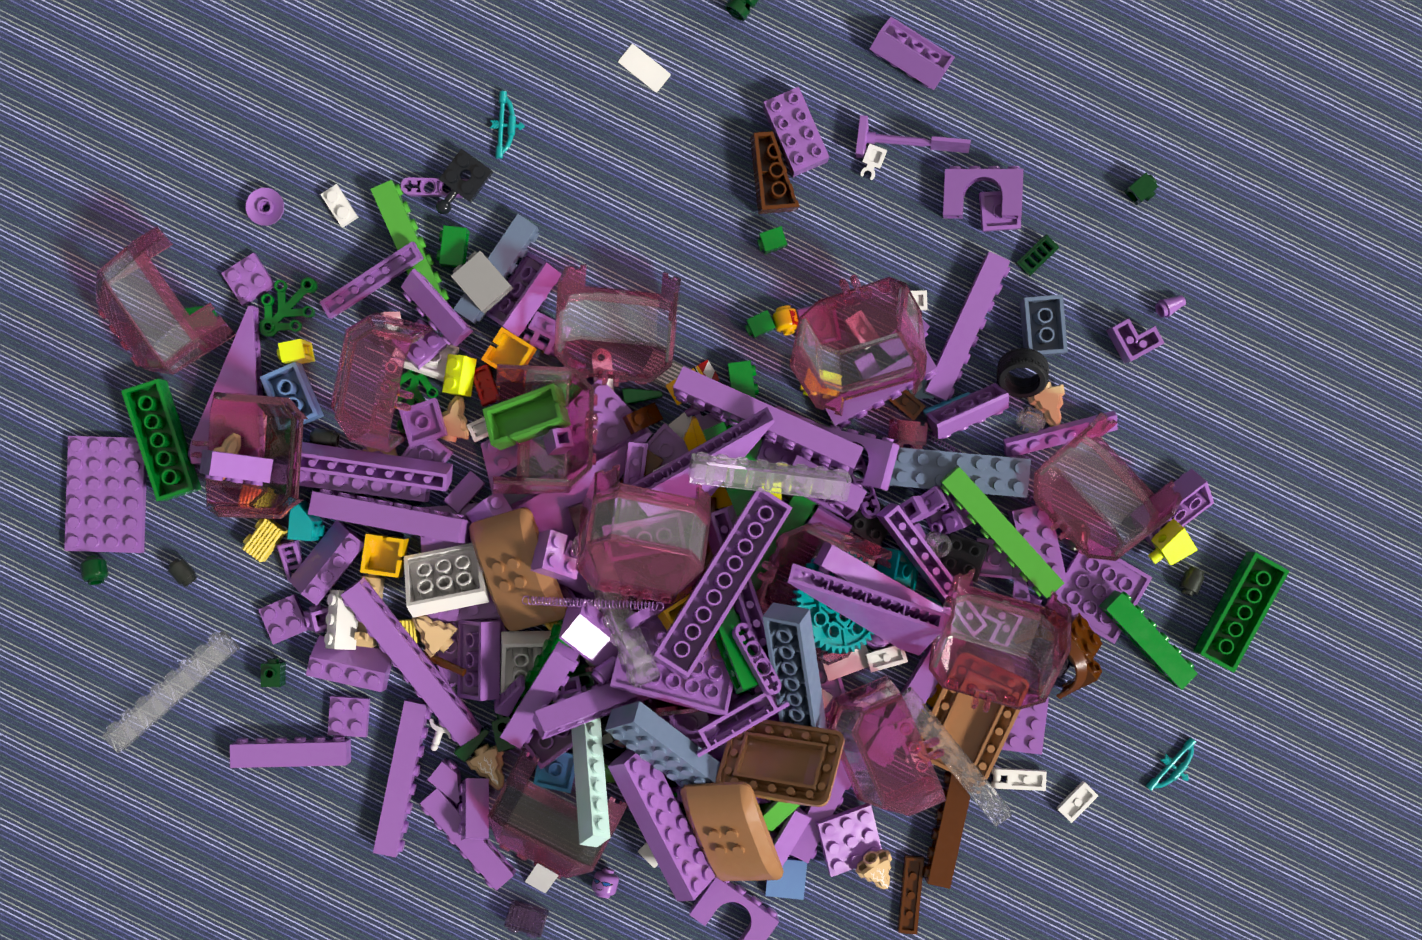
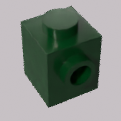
M1146 172L1124 190V193L1135 205H1138L1144 199L1149 201L1156 194L1154 191L1159 186L1156 184V179Z
M269 658L266 662L261 663V687H281L286 685V662H279V658Z

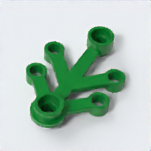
M304 278L300 284L301 288L287 302L286 290L288 285L283 280H277L274 283V288L277 290L278 312L274 316L272 311L274 297L270 294L262 295L261 302L264 304L265 318L260 322L259 330L264 336L272 337L278 331H301L302 324L297 320H292L290 323H279L284 317L305 316L312 318L315 316V309L310 306H305L303 309H292L307 293L312 294L316 292L318 284L314 279ZM307 282L311 283L310 288L305 287ZM279 283L284 284L282 289L278 288ZM266 297H270L269 303L265 302ZM307 309H311L312 313L310 315H306ZM270 323L271 329L266 330V325ZM294 323H298L297 329H293Z
M408 369V372L397 379L390 380L389 387L397 391L403 383L411 379L410 386L394 397L387 398L385 406L388 409H395L398 403L406 398L405 408L414 405L415 399L418 403L426 401L418 389L419 380L426 388V394L429 398L438 397L439 391L432 386L426 375L417 374L415 371ZM394 381L398 382L397 388L392 387ZM431 389L436 391L434 396H431L429 393ZM390 400L394 401V406L392 407L388 405ZM402 419L397 422V429L399 432L406 434Z

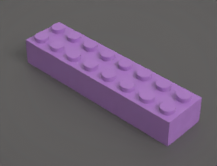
M320 489L319 492L312 491L308 515L469 544V526L472 524L465 515L450 513V516H448L449 512L431 510L430 513L428 508L415 506L412 508V505Z
M627 748L608 768L677 902L694 901L715 878V875L704 857L664 774L655 769L646 760L641 759L637 753Z

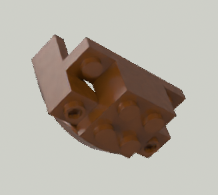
M1049 607L1041 613L1038 619L1021 627L1014 636L1015 643L1035 637L1048 639L1056 643L1070 662L1074 664L1076 676L1062 684L1063 689L1056 695L1059 699L1097 681L1102 673L1099 663L1093 658L1103 643L1080 613L1065 620L1056 609L1052 610Z

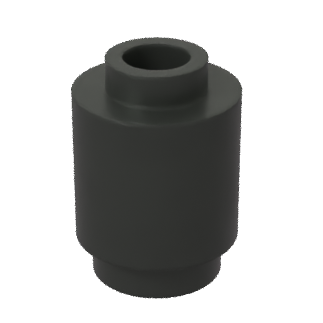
M315 428L314 432L311 431L309 441L313 444L338 447L340 434L336 433L335 430Z
M177 558L168 565L170 567L168 572L179 585L182 584L184 587H187L197 579L196 572L184 559L179 560Z
M1190 566L1185 571L1179 588L1182 589L1181 592L1188 596L1197 595L1205 578L1203 576L1205 572Z

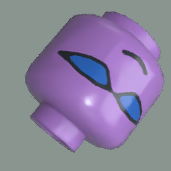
M604 867L602 871L595 872L592 883V890L595 892V895L602 898H610V896L616 893L619 877L610 868Z

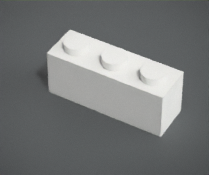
M330 590L327 598L329 606L326 616L327 633L324 637L325 648L356 650L357 640H354V633L357 631L358 620L355 618L352 609L347 607L342 601L341 594L344 590Z

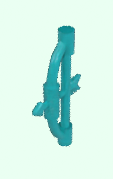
M499 91V121L490 120L492 123L490 129H498L495 158L503 159V154L512 143L515 128L521 130L525 125L521 122L516 124L513 104L507 97V92ZM506 103L508 105L510 113L508 118V124L504 123V108ZM503 127H508V139L503 147Z
M1190 737L1172 760L1165 753V758L1160 760L1166 766L1155 778L1149 781L1146 787L1150 791L1154 788L1165 787L1176 781L1180 775L1182 780L1189 781L1188 774L1183 772L1188 768L1193 757L1196 741ZM1189 750L1185 761L1176 767L1174 764ZM1172 767L1174 771L1171 773L1170 777L1167 780L1159 783L1158 781Z

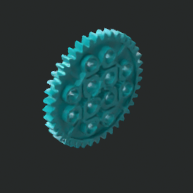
M850 554L860 561L863 560L862 557H857V554ZM815 558L811 559V563L805 564L806 568L821 572L818 570L819 566L813 563ZM799 589L793 591L797 595L796 598L792 599V601L797 602L795 607L810 609L815 647L821 648V651L834 654L855 652V649H861V645H867L866 641L872 640L871 635H875L841 615L840 619V613Z

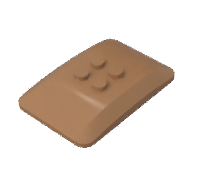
M522 507L481 519L469 526L473 548L483 572L486 586L505 628L509 631H517L558 621L565 617L567 606L565 607L562 603L563 595L557 579L530 571L538 542L539 530L534 516L528 508ZM539 596L541 597V599L542 597H544V603L542 605H536L539 604ZM545 597H547L548 599L549 597H551L550 605L548 601L547 605H545ZM556 597H557V598H558V603H557V605H559V598L561 597V599H560L561 604H560V605H563V606H557V605L554 606V605H552V598H553V601H554V599H556Z
M960 654L952 666L915 747L916 754L920 758L972 783H985L1029 693V683L1024 678L972 654Z
M763 720L727 741L716 777V783L745 782L752 787L757 798L813 807L825 806L830 800L845 743L844 736L837 730Z
M748 783L688 784L682 787L680 794L692 831L717 879L721 881L779 880L782 878L784 871L754 791Z

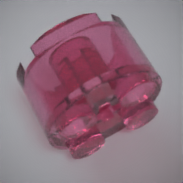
M890 419L888 438L894 439L893 443L902 448L903 444H910V448L923 449V445L926 446L928 422H924V426H920L921 422L897 420L896 424L894 419Z

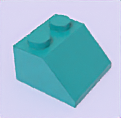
M291 500L287 539L316 541L321 540V537L324 536L325 526L323 525V520L319 516L308 515L309 504L306 500Z
M881 547L877 570L906 587L910 586L915 591L919 572L902 550Z

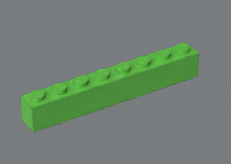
M390 180L371 188V192L397 251L410 242H415L424 258L406 270L408 275L415 268L423 274L446 301L449 300L446 289L441 288L440 282H442L438 271L434 272L432 267L434 261L430 254H426L424 249L427 247L423 237H419L416 231L419 227L415 219L411 220L409 215L411 209L407 201L404 202L401 197L403 191L400 185Z
M958 465L940 480L943 484L941 486L942 490L948 496L952 494L956 498L953 502L961 510L963 508L969 513L967 517L974 525L978 523L982 527L980 532L987 539L991 537L995 541L993 546L1000 554L1003 551L1008 556L1006 558L1008 563L1013 568L1017 566L1021 570L1019 575L1026 582L1030 580L1033 583L1032 589L1039 597L1043 594L1044 597L1048 598L1064 584L1062 579Z

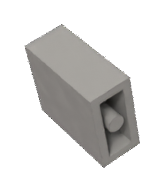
M481 251L472 253L468 257V262L457 266L453 270L454 274L451 275L484 314L514 289Z

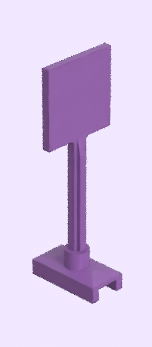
M860 115L856 158L864 159L867 143L920 147L931 146L930 150L969 153L971 140L932 136L931 140L925 138L876 134V132H868V116Z

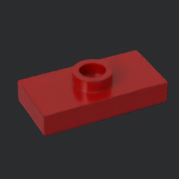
M486 364L475 368L474 384L482 406L500 401L501 397L490 366Z

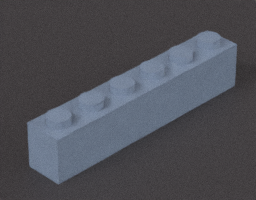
M519 214L514 218L487 258L505 279L509 274L512 275L518 267L517 262L520 258L523 259L529 250L527 247L531 242L534 243L539 236L538 227ZM465 292L454 307L456 312L474 324L477 321L481 322L485 316Z

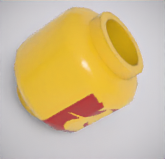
M789 305L777 308L772 316L776 331L784 335L795 333L794 330L800 325L797 311Z

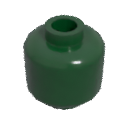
M91 555L81 562L82 580L88 582L89 585L101 584L108 577L105 559L98 558L97 555Z

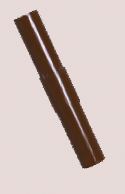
M423 651L432 663L461 676L466 674L467 670L436 655L430 657Z

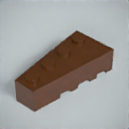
M773 131L753 133L750 142L758 214L796 211L800 206L794 195V189L789 181L787 169L783 164Z

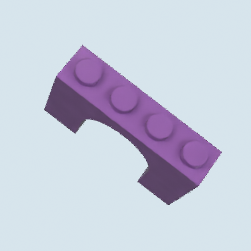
M950 166L949 169H945L944 219H963L965 193L972 184L979 181L992 182L1001 190L1002 219H1021L1024 169H1020L1019 166H1009L1008 169H1000L999 166H989L988 169H980L979 166H970L969 169H961L960 166Z
M830 425V428L823 426L822 429L864 446L868 453L869 462L863 484L888 491L899 450V445L893 443L894 439L883 437L880 440L876 439V435L865 433L863 436L858 435L859 431L847 429L846 432L841 431L839 426ZM814 460L813 463L818 465V461ZM830 466L828 467L829 472L837 474V472H835L836 469Z
M716 877L701 892L689 909V915L706 926L721 905L729 902L743 905L749 911L751 919L748 927L738 940H767L779 923L778 913L773 908L763 906L759 898L754 895L752 897L746 893L747 891L739 884L735 886L730 881H721Z

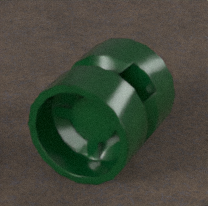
M728 0L724 7L734 18L745 21L750 14V8H754L759 0Z

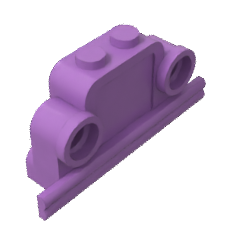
M763 691L755 695L747 692L730 702L727 716L710 713V720L697 728L706 745L696 752L698 757L790 706L788 701L786 700L776 706L772 697L764 694Z

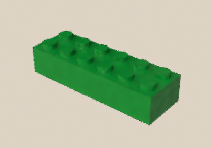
M155 379L121 390L156 501H168L202 490L194 464H191V460L188 457L189 448L167 380Z
M1247 551L1192 652L1234 673L1285 581L1289 570L1256 552Z

